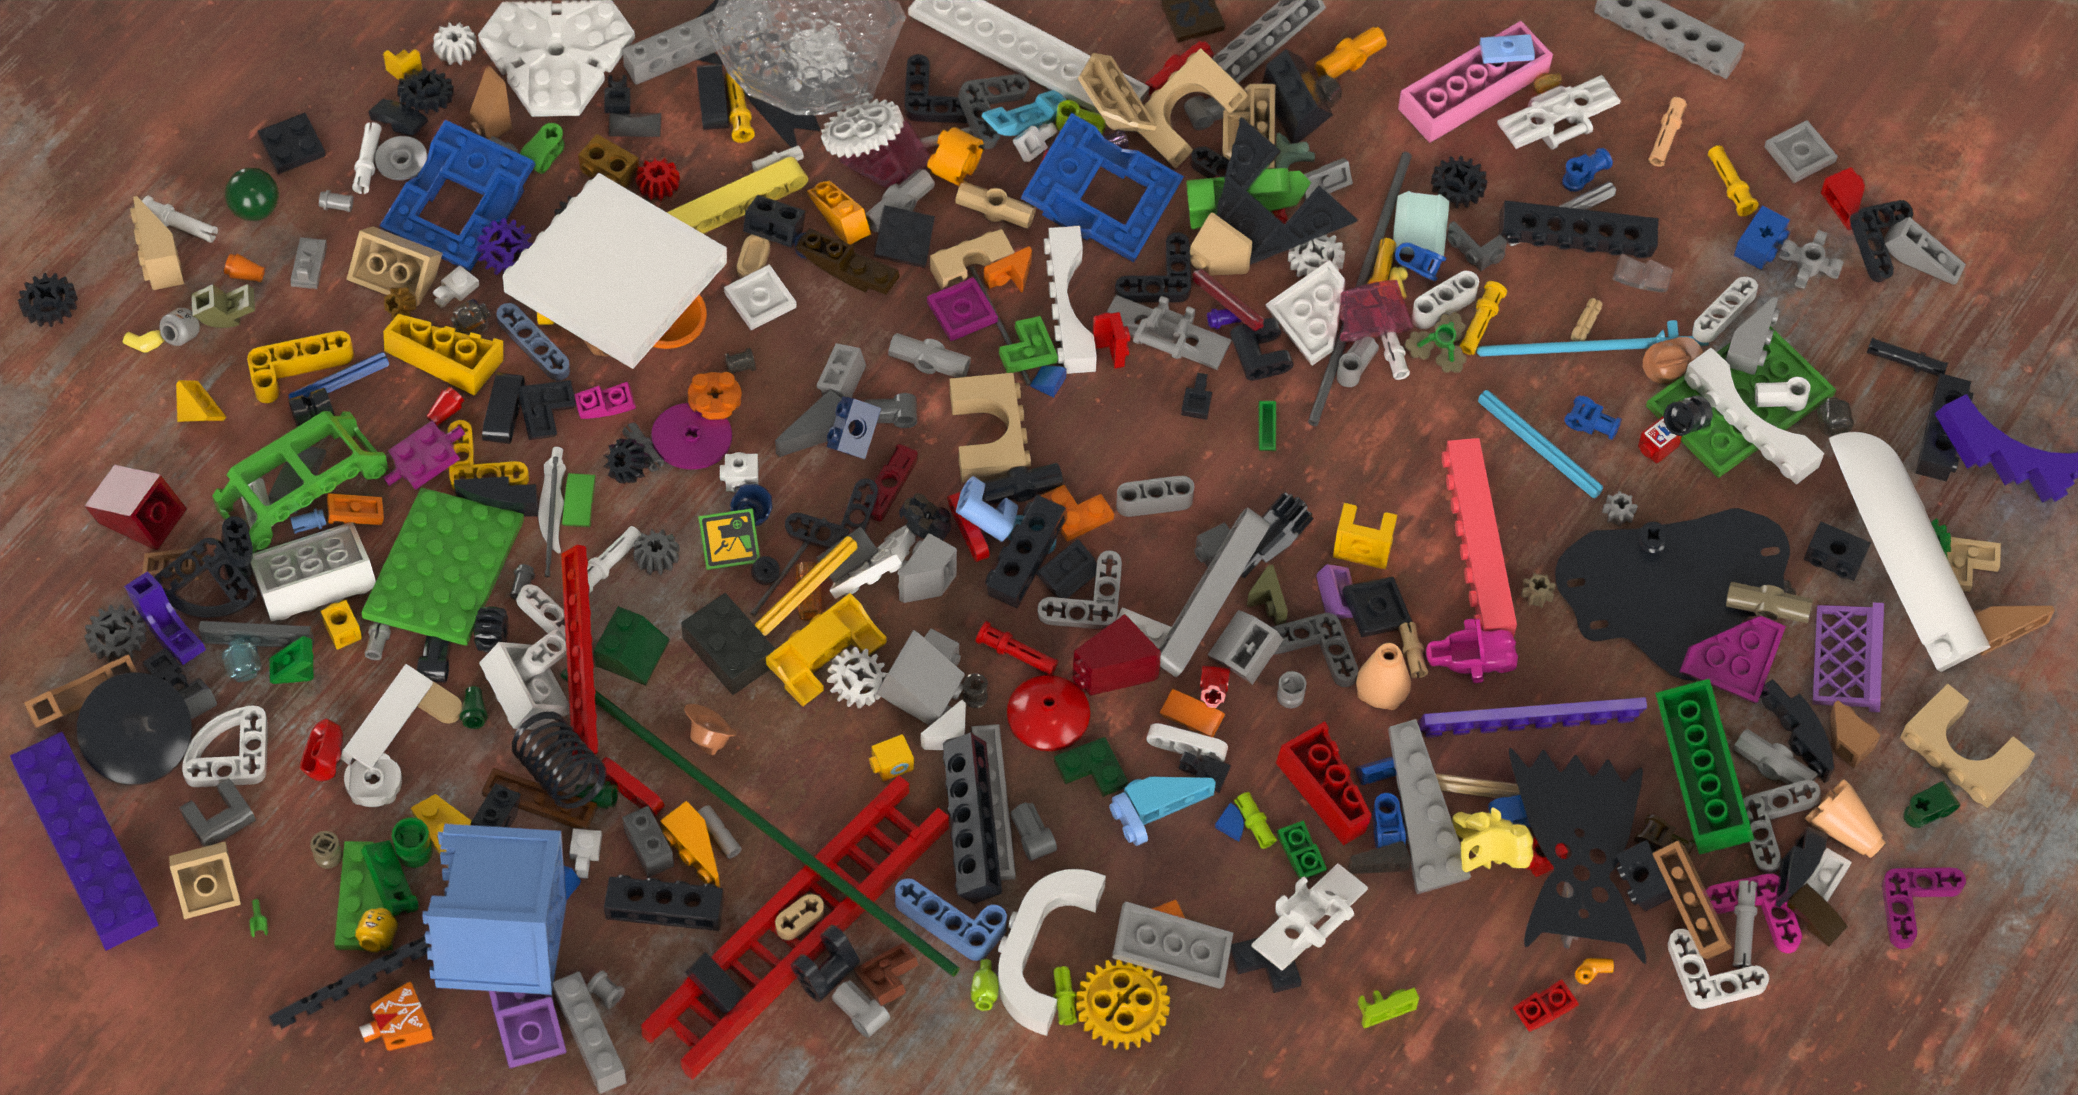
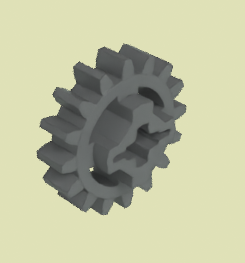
M123 604L119 606L118 610H114V607L109 605V611L107 612L100 608L98 610L100 616H91L92 625L85 626L87 634L84 636L90 652H95L99 660L106 656L108 663H111L114 657L120 659L128 654L130 658H133L132 651H141L142 648L139 642H146L147 640L144 634L147 632L145 623H143L142 616L140 614L136 615L132 607L126 611ZM98 639H101V642L106 643V645L100 643Z

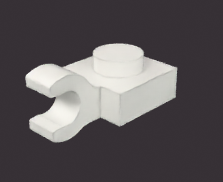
M1044 123L1038 128L1030 126L1012 141L1024 162H1030L1048 147L1045 140L1057 133V129L1053 123L1049 125Z
M458 266L441 280L442 286L433 292V295L437 297L434 303L443 308L454 297L462 301L479 287V280L462 266Z
M573 829L570 859L576 860L575 870H577L576 874L579 878H588L590 861H599L602 831Z

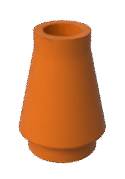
M238 253L228 256L224 268V274L229 275V278L251 280L260 283L265 273V267L257 265Z

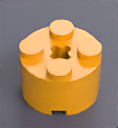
M953 127L949 131L943 130L937 140L939 147L936 154L931 155L927 167L932 169V174L960 187L961 183L966 182L963 180L967 174L973 175L983 152L979 145L984 144V142L969 133Z

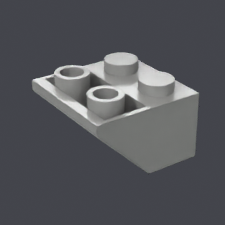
M929 533L923 541L917 542L911 558L908 561H903L902 567L898 569L899 601L903 603L942 596L956 577L957 548Z
M1238 610L1208 653V656L1224 667L1230 668L1232 672L1253 685L1284 639L1275 629L1258 618Z

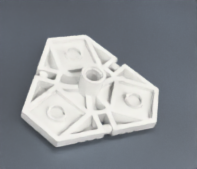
M572 0V2L562 1V3H552V1H528L524 3L522 1L502 2L478 34V39L501 74H508V84L532 117L579 116L605 81L604 72L610 73L623 56V48L630 46L633 42L635 32L612 0H581V2Z

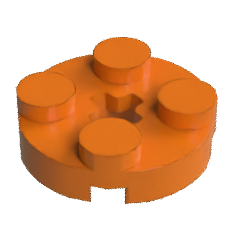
M729 372L696 374L688 388V403L694 412L696 409L706 419H724L731 416L732 411L740 407L741 387L735 381L734 375ZM717 393L719 395L718 398L715 399L710 394Z

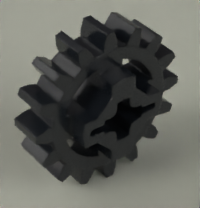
M423 68L422 72L413 69L412 75L404 73V78L399 79L397 95L400 97V103H406L407 109L415 107V112L424 110L425 114H428L429 110L433 109L437 113L439 112V107L446 109L447 103H452L454 85H451V78L445 79V73L436 74V69L427 71L426 68Z
M1450 156L1448 163L1441 160L1439 167H1434L1431 177V184H1433L1432 193L1438 192L1437 195L1441 194L1449 201V204L1453 202L1455 208H1458L1461 203L1468 208L1470 201L1477 204L1479 197H1484L1488 182L1485 179L1486 171H1480L1481 164L1472 165V158L1466 162L1463 156H1460L1459 160L1456 161Z
M43 273L42 279L34 276V283L25 282L26 290L19 291L21 299H18V303L23 317H28L31 324L37 320L39 327H42L45 322H48L50 327H53L54 321L62 324L64 323L62 317L71 318L70 310L77 309L75 301L78 300L73 283H68L65 276L59 280L57 273H54L51 278H48L46 273Z

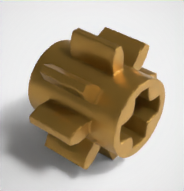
M408 287L390 288L391 294L384 296V310L392 314V319L397 314L411 317L410 312L417 309L416 295L409 293Z

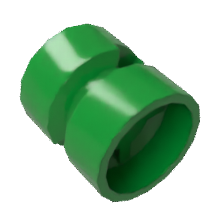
M409 817L402 819L394 826L392 840L399 862L408 868H418L429 862L432 857L433 847L427 825L418 818Z

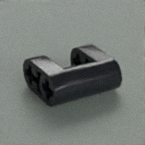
M1275 318L1264 319L1263 328H1259L1257 331L1252 330L1246 324H1241L1230 332L1231 339L1248 380L1254 381L1280 375L1290 371L1294 366L1289 351L1279 350L1262 354L1259 344L1274 341L1281 335V329Z
M232 516L225 519L222 524L221 542L225 547L229 562L233 566L240 567L251 581L250 563L253 559V546L248 527L242 518ZM225 564L223 565L226 580H229L234 574V569L231 565ZM239 578L235 583L230 584L229 586H236L237 589H241L237 582L242 581V579Z
M830 925L820 935L830 956L819 967L804 954H801L791 963V968L801 986L817 1002H821L860 963V959L848 938L835 925Z

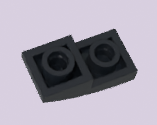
M384 98L368 111L371 120L386 124L391 123L393 132L406 135L418 133L429 122L425 115L415 112V109H407L405 104Z

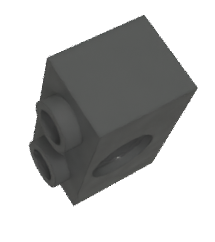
M649 806L622 817L624 832L648 878L674 867L672 850Z

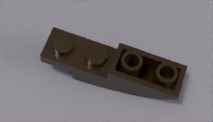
M811 228L808 229L795 246L797 251L819 268L865 293L870 288L887 295L900 277L899 270L855 253L853 245Z

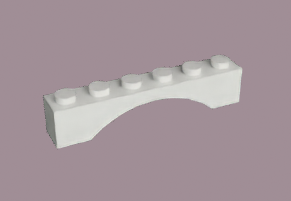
M1080 226L1049 228L1048 239H1044L1045 254H1050V260L1046 261L1047 276H1052L1053 282H1049L1050 298H1055L1056 303L1052 304L1053 320H1058V326H1054L1055 341H1060L1061 348H1057L1058 364H1063V367L1067 369L1066 374L1096 372L1097 357L1094 335L1076 317L1067 294L1069 282L1075 270L1082 263L1083 246Z
M1708 349L1688 364L1684 377L1687 384L1692 389L1697 390L1710 403L1711 407H1715L1729 424L1734 425L1748 442L1753 443L1767 460H1771L1786 478H1790L1797 485L1820 467L1824 453L1805 435L1790 433L1776 428L1762 420L1749 409L1735 389L1731 377L1730 364L1714 349Z

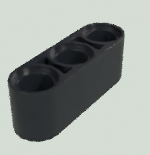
M722 64L696 66L703 130L729 128Z
M496 373L483 424V441L511 444L521 405L517 389L520 386H525V377L523 375Z

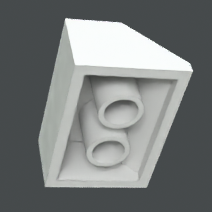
M498 642L479 664L513 729H518L528 718L541 712L554 711L562 717L570 714L569 703L550 668L539 675L528 673L522 667V658L532 645ZM540 654V656H539L536 660H534V662H535V661H541V659H542L541 654ZM554 719L537 721L527 729L534 730L554 721Z

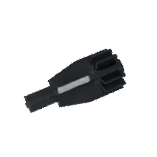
M1284 492L1262 516V518L1270 522V526L1240 576L1242 578H1246L1261 560L1267 563L1289 547L1298 535L1313 521V514L1306 510L1308 506L1301 498H1294L1292 494L1288 495Z

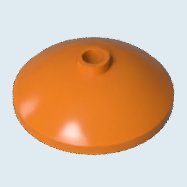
M700 294L653 347L662 349L681 347L692 342L700 335L707 318L706 305Z

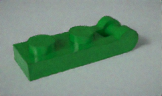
M387 840L364 845L361 852L384 909L389 910L393 917L399 916L400 912L403 911L407 913L418 911V900L415 895H412L391 841Z

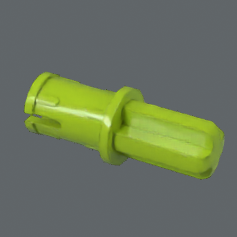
M1066 966L1057 967L1054 969L1056 993L1053 995V998L1057 999L1059 1024L1071 1025L1077 1022L1074 1004L1076 992L1072 991L1069 968Z

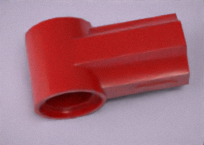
M1202 665L1201 700L1206 703L1207 707L1217 708L1220 703H1224L1228 691L1230 668Z

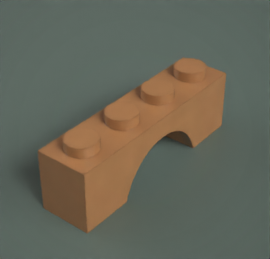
M128 654L79 679L24 702V706L35 729H38L81 709L88 695L107 679L124 673H137Z

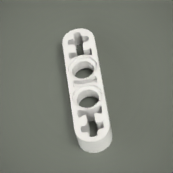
M1739 277L1696 319L1692 331L1694 339L1702 343L1714 341L1755 299L1758 283L1750 277ZM1726 301H1734L1737 302L1738 305L1728 304ZM1719 314L1724 316L1725 318H1716L1713 315Z

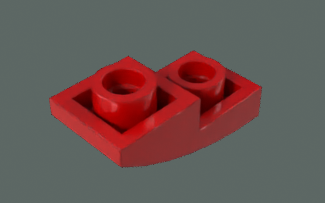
M1561 979L1540 994L1535 992L1512 1008L1527 1030L1531 1032L1577 1007L1579 1003Z

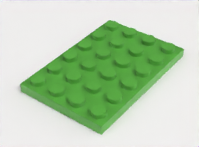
M1775 330L1770 345L1764 344L1763 350L1768 352L1763 367L1758 365L1755 375L1730 368L1735 389L1742 401L1762 420L1782 430H1787L1833 397L1836 389ZM1731 342L1717 351L1724 360H1726ZM1685 375L1647 401L1646 407L1658 419L1664 416L1667 406L1675 401L1683 400L1690 396L1698 395L1703 397L1697 390L1692 389L1687 384V381L1684 379ZM1793 377H1802L1810 384L1807 405L1800 411H1792L1786 406L1757 407L1755 403L1756 383L1788 382ZM1712 407L1713 416L1710 424L1704 429L1682 436L1681 442L1719 478L1759 449L1753 443L1748 442L1734 425L1729 424L1724 416L1715 407Z
M421 487L362 610V618L467 646L475 630L474 625L477 612L480 608L485 607L524 522V514L483 505L472 500Z

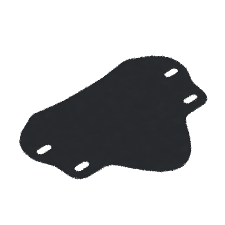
M1740 508L1727 509L1693 520L1663 524L1667 531L1666 548L1656 555L1647 554L1641 549L1639 543L1641 528L1595 530L1589 532L1568 547L1558 559L1555 579L1560 594L1575 613L1581 634L1591 641L1615 638L1629 639L1670 675L1683 680L1695 681L1697 679L1680 673L1689 646L1741 624L1748 617L1756 616L1754 612L1726 606L1731 582L1759 588L1763 585H1772L1781 588L1785 592L1784 573L1790 556L1788 538L1779 524L1766 516ZM1778 547L1780 550L1776 555L1763 556L1761 554V550L1764 548ZM1584 578L1586 581L1583 586L1569 587L1567 585L1568 580ZM1607 620L1609 623L1606 628H1590L1591 622Z

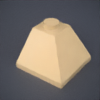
M1212 212L1190 246V262L1197 270L1203 269L1210 275L1246 274L1250 266L1252 241Z

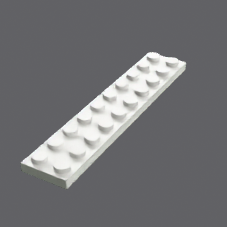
M915 0L908 8L909 16L1044 87L1055 90L1063 97L1075 101L1082 107L1100 114L1078 80L1079 75L1091 57L1090 55L984 0ZM1123 73L1142 102L1149 93V86Z

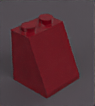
M119 465L112 467L84 505L99 524L153 550L159 549L187 510L160 474Z
M1124 614L1074 650L1072 680L1080 690L1084 689L1090 696L1153 682L1159 678L1161 651Z

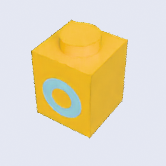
M903 734L872 746V757L869 758V762L875 774L879 772L883 782L914 770V756Z

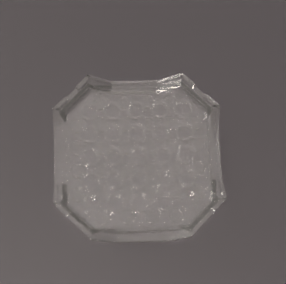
M719 0L706 30L728 74L748 95L794 115H825L872 100L906 16L899 2L894 0Z

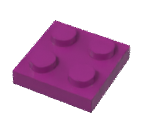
M974 277L927 296V303L950 342L998 322L997 314Z

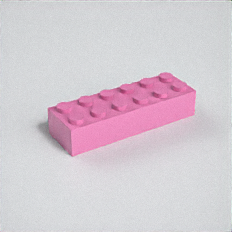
M1519 21L1494 37L1531 34L1535 53L1534 60L1483 64L1481 48L1478 45L1403 89L1398 109L1431 143L1549 73L1553 54L1522 21Z

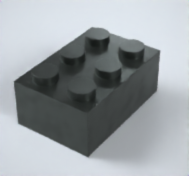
M726 593L681 622L684 641L732 695L770 670L766 665V657L776 649Z

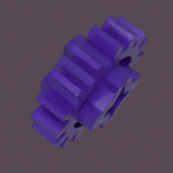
M502 218L499 225L494 220L490 223V228L485 226L481 230L484 235H480L477 238V241L482 243V245H479L476 251L483 253L479 261L486 260L488 263L485 269L488 270L494 267L495 275L499 274L501 270L504 273L509 266H513L516 263L512 261L514 254L522 253L533 245V243H528L527 241L532 236L531 233L524 235L523 230L525 226L515 227L516 220H512L510 224H507L506 219ZM498 232V235H496L497 240L489 242L491 236ZM504 243V246L509 247L510 250L506 252V249L500 245Z

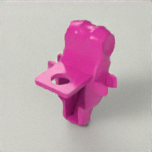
M1480 619L1465 620V630L1451 633L1444 640L1430 642L1426 647L1427 660L1431 666H1444L1457 673L1472 674L1473 683L1483 682V673L1493 671L1505 673L1513 671L1517 667L1518 654L1515 650L1516 641L1512 633L1505 630L1481 631Z

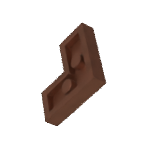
M902 943L854 968L856 978L878 1004L882 1006L906 993L903 983L897 976L907 973L919 964L916 956Z

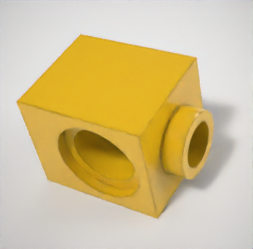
M346 600L340 603H332L321 610L324 625L336 650L362 639L359 625ZM339 621H345L343 624H336Z

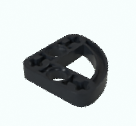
M216 538L202 539L154 577L161 585L164 583L163 577L172 578L177 573L183 578L182 582L180 578L174 579L170 583L172 588H163L172 607L197 617L215 618L232 615L249 607L257 597L254 585L240 567L233 566L229 562L223 543ZM207 544L216 545L214 549L215 556L206 555L200 560L194 555L196 551L198 555L205 553L208 550ZM186 559H192L196 564L195 571L190 575L185 574L182 570V563ZM225 564L231 565L234 569V574L229 580H224L220 575V569ZM208 569L231 602L218 606H201L183 599L176 593ZM241 578L242 581L237 582L241 589L249 590L246 594L248 599H238L239 590L236 586L229 588L228 585L235 583Z

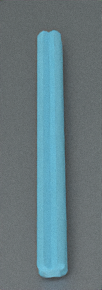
M1489 390L1481 393L1478 402L1592 498H1596L1603 491L1602 484Z

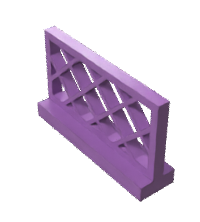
M1873 603V607L1817 605L1813 705H1834L1839 700L1847 706L1869 707V712H1880L1884 603ZM1822 614L1835 615L1839 621L1829 627L1822 620ZM1855 615L1867 616V622L1859 628L1849 620ZM1845 624L1853 633L1843 640L1835 631ZM1829 635L1839 643L1830 651L1821 644ZM1857 636L1866 644L1858 652L1848 645ZM1842 648L1852 655L1843 664L1834 656ZM1828 659L1838 667L1829 675L1820 668V665ZM1856 660L1865 667V670L1857 676L1847 669ZM1841 672L1851 679L1842 688L1833 680ZM1827 683L1837 691L1832 696H1819V689ZM1856 684L1864 691V698L1851 697L1846 691Z

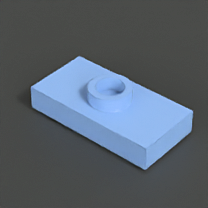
M1531 34L1480 38L1483 64L1534 60L1535 53Z

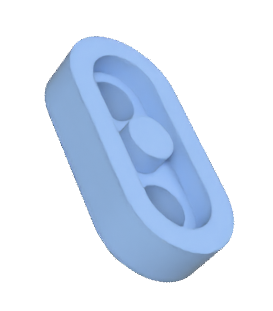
M1121 793L1112 797V804L1109 805L1113 817L1116 820L1120 819L1123 824L1122 830L1126 840L1129 843L1133 842L1136 846L1147 842L1148 836L1145 827L1127 795Z

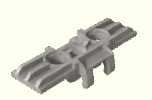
M1118 295L1115 296L1107 312H1120L1123 326H1128L1134 343H1144L1172 354V357L1175 359L1185 357L1218 370L1232 340L1193 325L1194 308L1187 306L1185 315H1181L1169 310V299L1163 296L1159 299L1158 308L1155 307L1154 309ZM1142 319L1140 325L1135 324L1137 320ZM1186 338H1194L1198 344L1191 346L1186 343Z

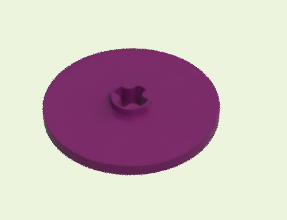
M683 403L668 408L659 415L653 424L651 438L654 449L668 464L682 469H702L717 463L727 454L732 443V429L727 418L719 420L706 419L696 409L694 412L690 408L689 403Z

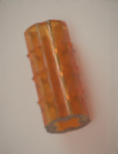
M809 561L796 565V583L804 578L818 563ZM821 584L798 605L799 619L811 621L817 614H822Z

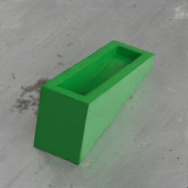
M1259 401V451H1276V401Z

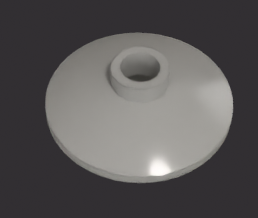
M398 136L386 140L379 146L375 154V163L379 172L393 180H406L415 177L427 161V152L423 144L407 136Z

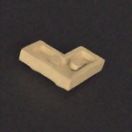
M1951 537L1952 550L1947 552L1948 561L1963 591H1971L1973 569L1998 572L2000 568L2001 543Z

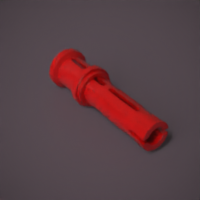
M988 621L984 622L976 637L977 644L983 643L995 649L999 655L1007 653L1048 675H1052L1058 665L1057 659L1013 639V635L1010 632L1006 631L1004 633L992 627Z

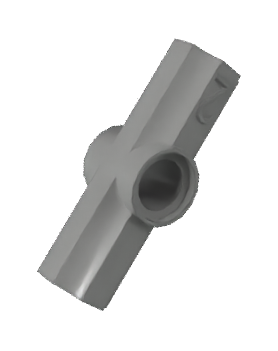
M918 169L900 185L893 184L884 193L882 200L865 214L869 228L875 233L878 232L884 205L913 211L917 201L934 187V180L930 174L924 169Z
M898 333L893 336L888 350L889 356L913 363L919 371L926 374H933L937 371L956 378L966 377L971 363V357L947 350L937 340L925 339L923 342Z
M1749 729L1743 731L1733 747L1734 751L1755 763L1760 773L1768 779H1780L1789 785L1803 780L1815 781L1818 773L1794 759L1792 752L1786 746L1779 743L1771 744Z

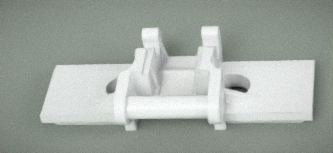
M1601 75L1573 88L1571 86L1567 88L1559 86L1533 97L1529 101L1527 108L1498 120L1497 123L1516 149L1541 138L1550 149H1555L1558 147V144L1582 133H1591L1593 127L1588 117L1620 104L1621 100ZM1576 98H1583L1588 104L1580 106L1574 100ZM1536 117L1538 125L1534 124L1531 118ZM1566 118L1571 124L1577 123V125L1555 135L1553 134L1554 123Z
M1338 863L1310 890L1306 886L1307 879L1302 877L1296 883L1294 895L1289 899L1283 895L1276 902V914L1279 919L1252 944L1254 949L1283 971L1312 944L1316 947L1324 945L1325 939L1344 920H1350L1354 916L1350 906L1367 891L1368 887ZM1324 915H1329L1331 918L1317 930L1314 925ZM1294 929L1300 936L1297 939H1291L1286 936L1285 930Z

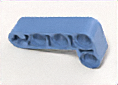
M903 879L895 887V905L901 913L973 961H980L987 957L1006 932L1007 914L999 905L987 906L975 920H972L913 879ZM928 909H934L937 911V913L933 915H928L925 913V911ZM995 919L998 920L1000 923L997 925H991L988 923V921ZM957 925L960 928L958 930H950L947 927ZM974 940H979L983 944L980 946H973L970 943Z

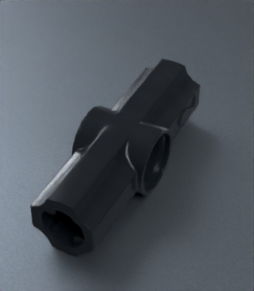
M1057 463L1030 470L1025 466L1013 468L1006 476L982 481L985 483L982 500L988 505L999 503L1004 498L1014 499L1016 502L1028 501L1039 492L1062 486L1064 483L1062 471Z

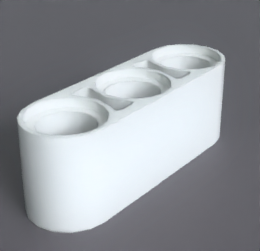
M1462 271L1419 296L1414 302L1411 317L1412 323L1417 328L1428 329L1441 321L1443 314L1450 316L1452 313H1456L1471 304L1476 299L1479 286L1478 276L1471 271Z

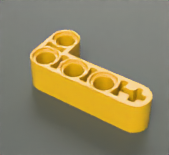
M334 331L254 348L249 352L247 360L256 398L262 403H272L279 397L277 379L348 364L354 357L351 338L344 331Z

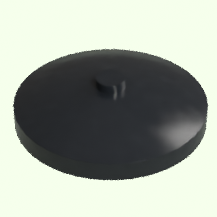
M124 673L102 682L84 701L77 721V739L81 752L87 762L101 776L123 785H144L160 780L170 774L185 757L192 738V719L183 697L165 680L146 673Z

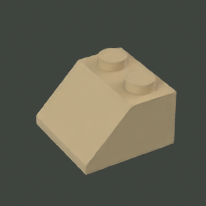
M226 841L169 856L170 869L184 919L241 905Z

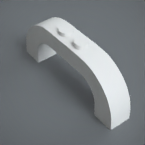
M1069 869L1052 873L1033 885L1025 895L1019 911H1013L1008 925L1011 931L1008 937L1003 936L998 950L1001 953L998 982L999 994L1003 1005L1009 1014L1022 1026L1047 1036L1057 1011V999L1033 990L1026 983L1022 974L1045 917L1052 910L1068 905L1096 912L1105 889L1106 876L1081 869Z

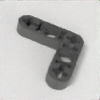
M1013 74L970 80L962 84L958 98L973 136L984 142V144L979 145L984 149L994 148L1001 134L997 133L985 119L975 117L973 111L983 113L991 110L989 104L1023 99L1030 86L1024 76ZM988 87H996L1000 94H992L989 92Z
M1323 613L1272 627L1284 639L1274 655L1320 644L1334 682L1341 687L1354 685L1358 675V666L1337 616L1331 613ZM1324 623H1327L1330 627L1332 626V637L1330 638L1327 628L1323 627ZM1302 628L1308 631L1309 636L1305 639H1300L1294 635V631ZM1286 633H1289L1290 642L1288 641V637H1286ZM1332 645H1339L1344 649V652L1340 655H1334L1329 651V648ZM1342 662H1344L1345 671L1350 673V677L1341 674Z

